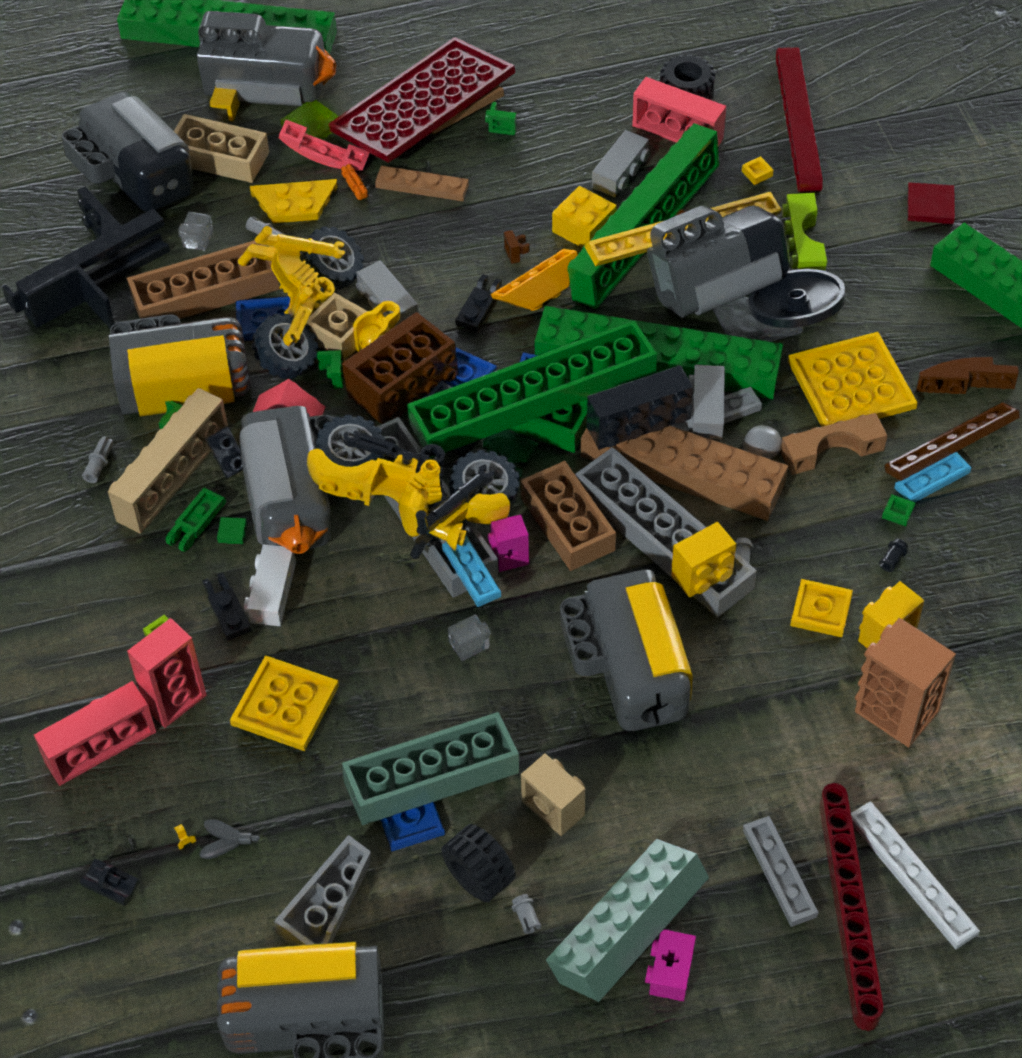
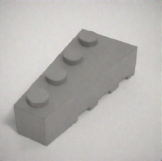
M348 835L276 918L275 933L292 946L332 943L369 868L371 851Z

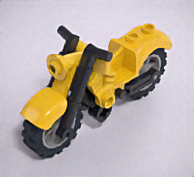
M344 415V418L338 416L333 418L332 422H326L323 425V430L320 429L318 432L316 449L311 450L307 456V468L311 478L319 486V489L326 493L348 497L352 500L365 501L364 505L367 506L370 505L374 495H385L396 500L399 503V513L406 533L411 537H417L415 545L410 552V556L413 559H418L424 548L438 538L447 541L454 551L457 550L458 545L463 546L467 531L462 530L463 523L460 522L465 518L467 521L477 524H491L492 521L508 518L509 510L512 507V503L516 501L519 489V474L515 472V466L512 462L509 463L505 456L502 455L500 457L496 452L490 451V453H485V450H479L474 454L469 452L466 454V457H460L457 460V464L452 468L449 482L450 496L447 498L442 490V466L445 453L440 446L435 444L426 445L421 450V453L406 451L399 448L395 443L385 441L379 427L376 428L371 420L366 421L361 416H357V418L352 417V415ZM332 447L338 448V449H341V450H339L338 452L335 453V452L333 451ZM365 450L368 451V453L364 455L360 451ZM431 455L436 456L434 460H428ZM502 485L503 489L499 491L493 486Z

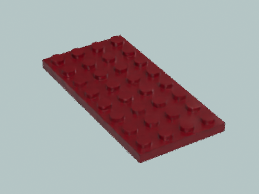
M454 37L328 124L329 129L334 134L389 163L515 74V66Z

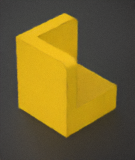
M215 86L210 100V107L227 109L229 121H234L240 105L237 90L216 88Z

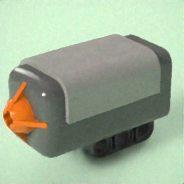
M207 11L203 15L198 29L200 45L197 61L206 96H212L216 86V88L237 90L239 102L305 106V103L315 102L320 96L322 86L335 76L336 61L324 49L322 34L316 29L266 25L263 17L257 14Z
M291 406L251 412L242 418V431L240 432L241 459L256 536L260 544L283 546L290 552L301 554L310 548L324 546L330 541L331 507L328 494L320 490L319 486L311 478L307 468V456L311 450L316 449L319 430H323V425L326 422H332L333 416L319 415L310 417L306 407ZM332 447V449H333V451H334L335 453L338 452L339 450H341V449Z

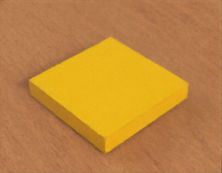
M801 579L790 626L843 637L853 590Z

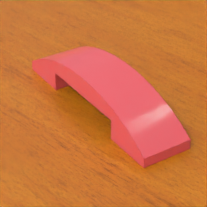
M286 119L278 138L291 149L310 160L329 167L341 169L342 166L351 164L355 171H363L370 154L368 151L351 144L348 145L347 149L313 137L306 134L307 127Z

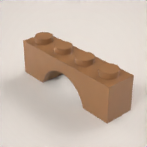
M876 413L861 415L854 419L838 421L831 425L815 427L808 431L797 434L792 433L782 437L780 453L786 465H788L790 474L794 475L815 469L817 456L828 448H848L855 451L861 457L884 451L887 434Z

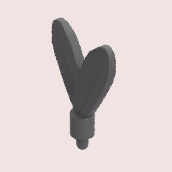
M206 820L204 822L206 830L220 838V840L205 846L200 852V857L212 859L233 850L240 844H252L253 841H259L260 837L253 836L252 833H240L235 828L218 820Z

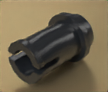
M895 539L888 544L889 549L879 561L880 567L883 570L893 572L901 557L906 556L908 553V545L901 539Z

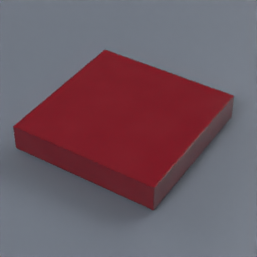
M908 182L907 221L954 224V185Z

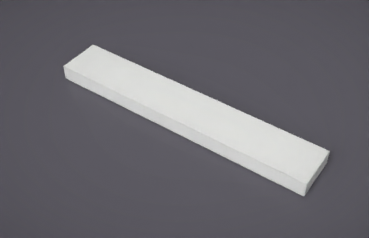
M871 801L851 813L853 827L955 950L979 934L980 930Z

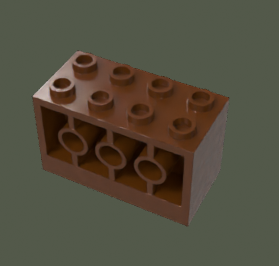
M417 312L342 363L347 395L381 424L397 417L400 418L408 411L407 404L428 395L442 380L444 382H451L459 375L455 342Z

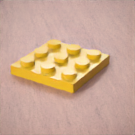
M265 655L230 718L231 726L305 751L339 687L338 680Z

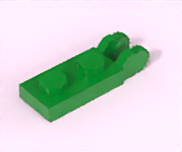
M204 487L175 521V525L167 534L166 543L174 545L180 539L183 531L186 534L180 541L178 549L183 552L189 550L195 538L199 537L226 504L225 497Z

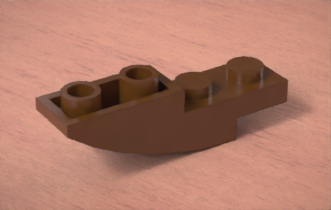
M972 357L943 362L919 372L916 392L966 394L967 387L1015 389L1019 374L1018 366L993 365V357Z

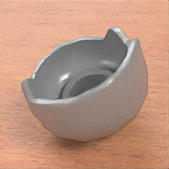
M755 426L744 437L742 450L772 460L781 452L782 439L779 432L770 426Z

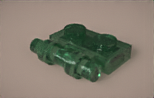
M504 430L486 437L483 441V448L488 450L487 453L493 451L497 455H503L508 458L507 461L514 464L515 472H518L520 478L523 469L516 467L517 463L527 467L538 450V443L509 430Z

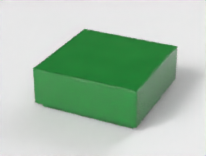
M891 494L882 518L907 526L916 503Z
M221 517L217 535L218 543L243 544L247 527L246 518Z

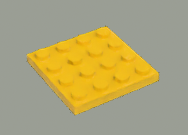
M879 332L788 355V363L821 427L838 421L854 419L861 415L876 413L878 418L881 419L917 408L918 402Z

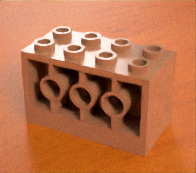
M899 617L893 625L888 624L880 636L881 639L877 644L871 643L864 654L866 661L861 668L863 676L858 682L860 690L855 696L857 701L855 712L909 748L940 712L956 653Z

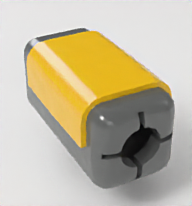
M640 570L598 579L587 585V591H584V595L567 598L561 603V627L573 668L581 676L604 674L617 721L622 729L637 731L678 722L686 717L692 696L693 675L663 585L657 583L654 572L651 570Z

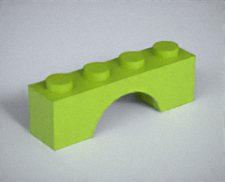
M815 193L787 194L786 204H782V217L787 219L785 221V234L790 237L788 238V250L793 254L791 255V268L795 270L817 269L826 271L827 257L824 243L816 242L804 233L805 230L816 224L818 209Z

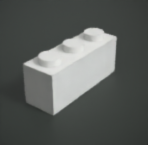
M263 544L261 554L256 555L255 569L257 570L256 574L251 576L250 597H246L244 603V612L248 613L250 623L281 626L296 565L295 553L290 552L283 546Z

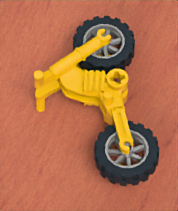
M265 226L255 238V242L262 245L251 244L238 259V263L241 266H246L253 257L271 261V269L281 284L279 288L283 289L284 293L287 292L290 297L289 307L285 310L284 315L278 313L272 317H267L256 329L252 340H254L252 350H255L254 356L256 360H259L261 362L260 366L264 370L268 369L269 373L273 376L279 375L282 379L287 377L294 379L298 375H303L317 358L316 350L318 349V343L315 342L314 339L316 337L313 332H310V327L306 324L309 316L333 295L335 288L339 290L343 289L344 286L348 287L357 278L356 272L363 269L364 264L362 262L364 257L360 253V246L356 245V240L352 236L346 235L347 232L339 231L336 227H321L320 230H314L305 239L283 234L274 235L271 234L272 228ZM339 265L345 267V269L341 270ZM292 353L299 355V357L295 359Z

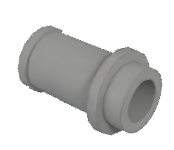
M748 538L736 539L735 552L750 564V552L753 551L751 540Z
M527 894L514 898L512 900V910L517 912L523 932L530 934L535 932L536 929L539 930L541 923L532 906L534 904L533 899L529 898Z

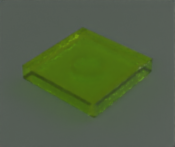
M315 100L304 103L282 118L280 122L283 127L287 119L307 127L306 134L323 139L331 133L328 124L339 116Z

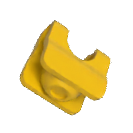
M384 301L373 310L363 313L354 321L353 331L357 352L395 327L396 323L400 320V307L398 304L392 301ZM393 311V313L388 314L386 317L383 316L384 312Z

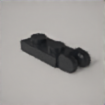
M483 274L455 319V324L478 332L496 299L492 298L491 294L501 288L502 280L496 278L489 292L485 290L489 277Z
M222 572L217 575L218 582L222 586L223 591L214 593L212 583L208 578L202 580L208 595L209 604L227 641L251 632L252 628L233 588L229 586Z

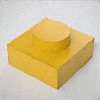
M761 156L743 164L741 170L754 185L773 177L774 172Z

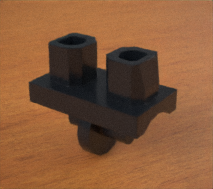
M225 426L220 431L205 438L225 478H229L243 469L241 450L229 427Z
M94 859L89 871L80 880L81 886L124 906L128 904L140 883L138 878L117 869L111 863L106 864L98 859Z

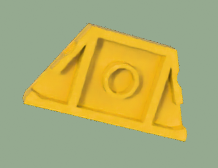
M337 179L256 185L250 186L251 196L258 200L259 206L267 213L272 223L319 220L323 213V208L330 201L331 193L333 190L336 191L338 187Z

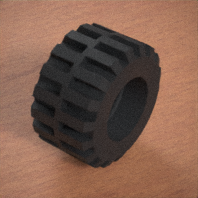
M679 55L678 58L673 57L670 61L664 63V67L660 71V82L712 100L714 97L715 70H713L712 64H708L709 61L706 59L702 60L699 56Z
M468 824L441 848L445 864L453 877L468 893L483 902H490L515 880V870L505 850L488 832L476 825Z

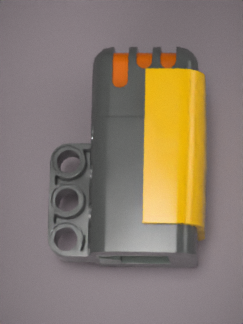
M162 315L115 323L110 328L109 345L112 373L122 415L139 413L140 417L165 414L167 412L165 401H174L184 405L187 397L192 395L198 388L223 399V404L235 403V398L245 396L250 390L251 382L242 327L239 321L233 317L181 324L180 319L175 315Z
M356 942L240 950L238 951V956L225 958L220 963L217 972L219 978L217 983L219 995L217 1000V1010L219 1013L217 1025L224 1045L230 1052L247 1054L293 1049L294 1058H301L306 1052L315 1053L313 1058H336L331 1055L334 1051L340 1049L346 1052L338 1058L384 1057L383 984L377 946L357 947ZM368 1047L376 1049L372 1055L362 1054V1051Z

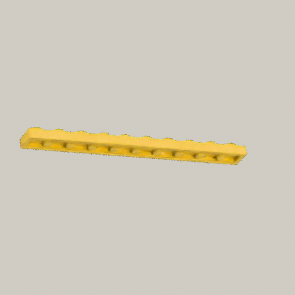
M771 192L711 208L722 217L753 205L759 206L775 216L782 211ZM660 222L591 240L584 247L595 267L647 252L648 248L653 247L650 232Z

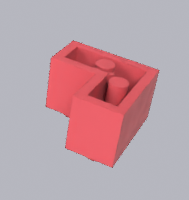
M287 379L260 394L253 412L303 406L306 407L307 413L312 417L323 415L325 406L300 388L295 382Z

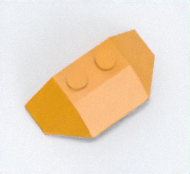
M562 249L557 254L491 294L492 298L531 311L541 308L545 301L560 296L561 291L568 288L570 281L567 268L569 262L578 255L577 251Z

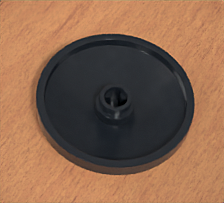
M798 269L788 271L782 275L780 281L750 293L748 301L751 315L760 323L779 328H795L812 325L833 316L844 305L846 292L843 281L830 272L817 269Z

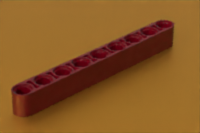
M799 47L777 48L776 67L798 193L821 192L823 186L822 171Z
M830 783L822 790L819 808L850 1003L855 1025L862 1030L870 1031L874 1030L880 1022L883 1013V1000L848 793L843 785ZM828 799H836L838 802L834 803ZM835 823H836V824H840V825H842L843 827H842V828H837V827H834L832 824H835ZM836 849H844L847 853H839ZM845 874L852 879H844L840 875ZM844 901H853L856 905L849 906ZM849 927H856V928H858L861 932H859V933H854V932L850 931L848 928H849ZM853 954H861L865 959L858 960ZM865 981L870 987L863 988L857 982ZM862 1009H870L875 1015L867 1016L862 1012Z

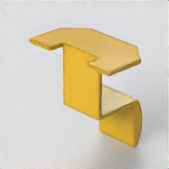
M182 824L174 827L180 839L178 844L179 850L190 842H196L195 836H187Z

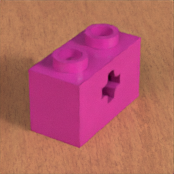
M521 514L492 521L491 533H488V541L491 550L498 558L499 572L529 565L528 532Z
M663 929L659 939H654L650 956L655 957L654 966L648 965L645 983L650 984L649 995L684 1002L696 936ZM667 962L673 963L672 967L667 966Z

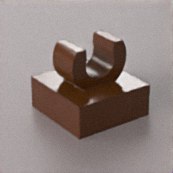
M513 230L504 232V249L511 264L520 262V254H526L530 251V245L526 243V236L521 234L515 237Z

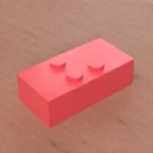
M648 77L644 78L634 92L633 127L678 142L683 133L695 123L717 131L718 146L724 139L725 105Z
M168 619L127 651L139 692L147 702L151 715L164 728L207 696L192 637L173 619Z
M131 681L106 696L93 700L84 708L34 734L46 766L58 785L61 786L156 733V729L147 702L134 682Z

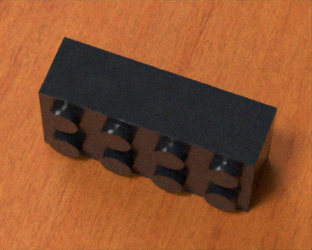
M680 365L587 396V430L598 450L606 447H613L630 439H636L653 431H660L674 424H681L691 419L693 386Z

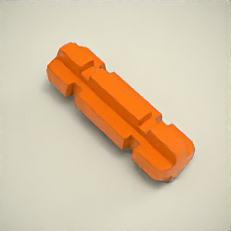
M351 164L342 166L341 174L355 193L358 200L366 199L368 197V190L363 185Z

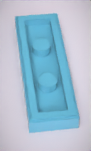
M955 452L910 477L896 482L894 488L904 499L917 502L969 474L971 467Z
M467 536L463 546L458 545L456 551L447 542L442 544L444 553L477 607L501 597L500 589Z

